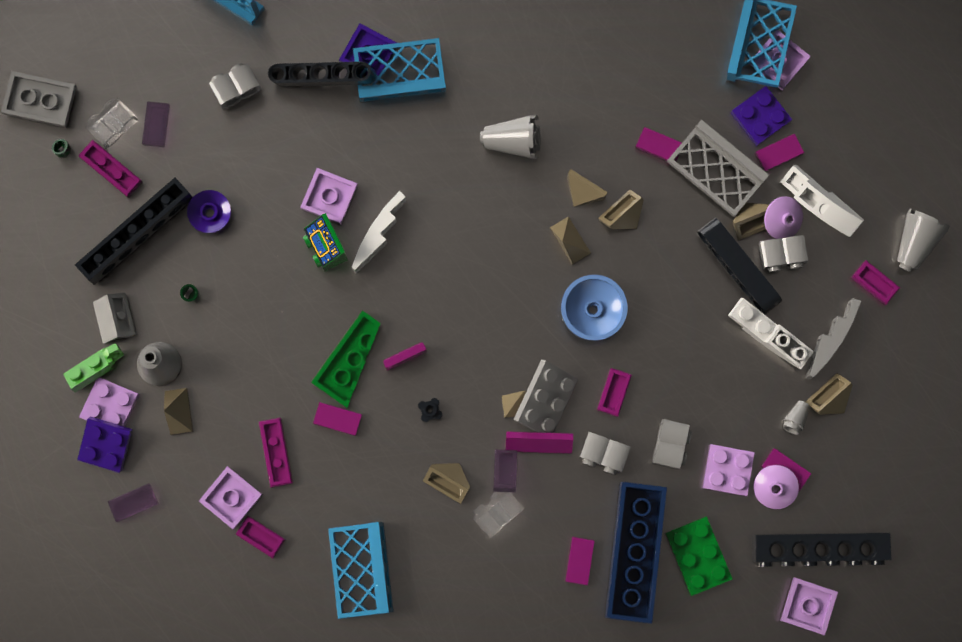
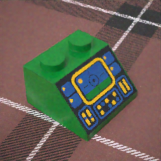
M326 213L304 228L306 235L303 236V239L308 249L313 247L316 254L312 257L318 268L322 266L325 272L348 261L346 253Z

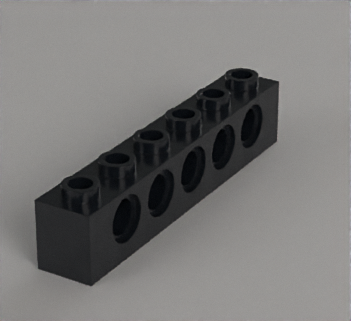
M174 177L80 259L75 266L93 285L97 284L186 206L193 197Z
M890 533L752 535L753 562H759V567H773L772 562H781V566H795V562H804V566H818L817 561H826V566H840V561H849V565H862V561H871V565H885V560H892ZM820 543L826 547L824 556H819L816 551ZM842 543L846 544L849 549L846 556L841 555L839 552V546ZM864 543L869 544L871 552L867 556L861 551ZM774 544L781 547L782 552L779 557H775L771 552ZM797 544L802 545L804 548V553L800 557L794 553V547Z

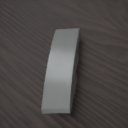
M852 298L848 301L844 317L837 316L834 318L829 335L822 334L818 337L806 375L807 379H812L839 348L855 319L861 303L860 300Z

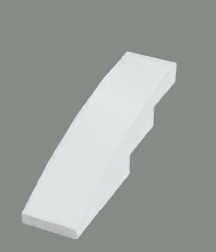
M400 191L382 209L370 226L352 265L355 273L361 270L387 244V240L383 235L397 223L393 214L406 202V197Z

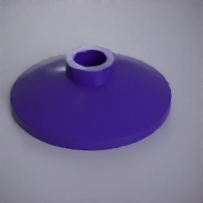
M201 191L193 196L188 204V220L200 232H218L230 220V203L218 191ZM208 210L214 211V215L208 217L206 213Z

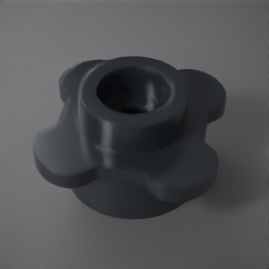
M432 398L431 401L419 402L418 408L421 410V420L423 422H429V420L442 417L437 398Z

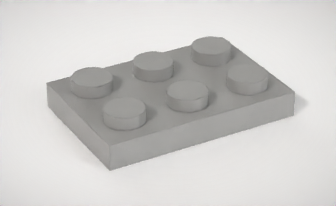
M11 71L1 113L66 128L77 86L71 83Z
M541 359L514 417V421L535 432L554 433L578 378Z

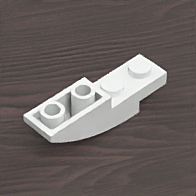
M793 165L781 180V183L795 195L793 198L841 233L851 237L863 223V218L833 192L828 193L798 165Z
M740 298L728 315L742 326V330L799 369H802L814 352L783 326L774 323L744 298Z

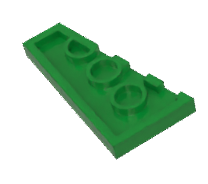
M362 310L311 383L348 408L381 323Z

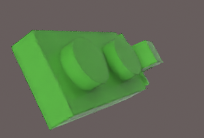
M114 343L107 348L99 350L63 373L71 390L74 393L78 392L112 370L115 361L123 357L124 354L120 347Z

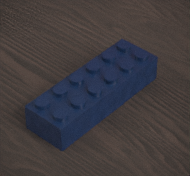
M629 482L620 483L605 618L652 624L667 487Z

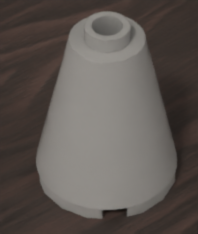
M530 115L486 126L484 131L480 132V143L484 144L485 149L537 159L539 155L535 154V152L540 150L541 134L540 126H536L535 120H539L537 115Z
M909 209L897 262L901 263L899 267L909 272H912L913 269L918 270L948 232L950 226L946 223L944 225L938 223V219L919 211L914 212L912 209Z
M154 342L147 345L140 352L137 359V369L142 379L156 386L167 385L174 381L182 366L181 356L172 345L165 342Z

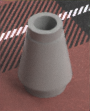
M798 401L783 420V428L791 434L799 435L804 430L810 405L804 401Z

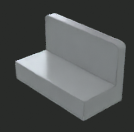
M126 293L107 294L93 302L104 344L115 339L136 335Z

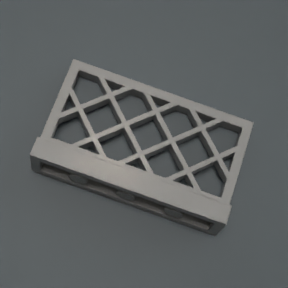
M703 120L696 125L695 129L667 160L671 166L733 217L769 176V174ZM696 136L702 141L703 149L691 150L690 140ZM706 152H716L719 155V163H707ZM691 153H703L704 164L692 165ZM678 154H688L689 165L681 166L674 159ZM720 166L721 178L709 179L708 167ZM723 166H733L736 169V177H724ZM705 167L706 179H696L693 176V168ZM748 179L755 186L751 191H741L740 180ZM737 180L738 192H726L725 181ZM721 181L722 193H713L710 190L709 182ZM738 195L739 205L735 209L727 204L726 196Z

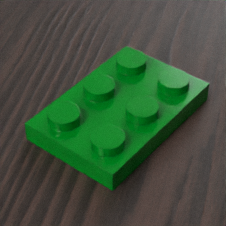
M707 516L665 533L690 596L733 579Z

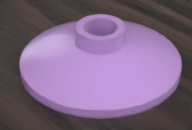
M787 196L779 197L772 201L764 216L765 228L769 235L775 239L794 236L799 231L803 221V211L800 204L794 198Z
M767 466L755 478V496L761 504L768 508H785L791 505L798 495L799 483L797 477L785 466ZM778 485L781 489L779 492H774L772 487Z

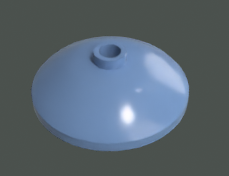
M587 275L578 278L566 289L561 302L562 318L568 329L576 336L589 341L604 340L613 336L624 324L628 310L627 299L621 287L612 279L602 275ZM592 306L596 307L597 313H590L589 308Z

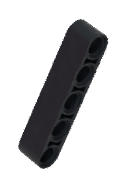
M366 62L273 64L269 68L268 78L279 86L368 85L376 79V71ZM367 68L368 75L365 78H361V71ZM325 69L326 75L324 78L319 79V72ZM347 69V75L340 79L339 74L341 70ZM283 70L284 76L282 79L278 80L277 74L278 72ZM301 70H304V77L302 79H298V73Z
M713 218L697 231L701 240L759 311L765 315L782 302L778 292L717 218Z

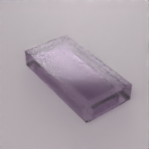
M147 102L142 138L143 145L165 147L170 109L168 103Z
M495 449L493 492L516 493L517 450Z
M146 484L108 501L115 521L120 522L158 505V501L151 484Z

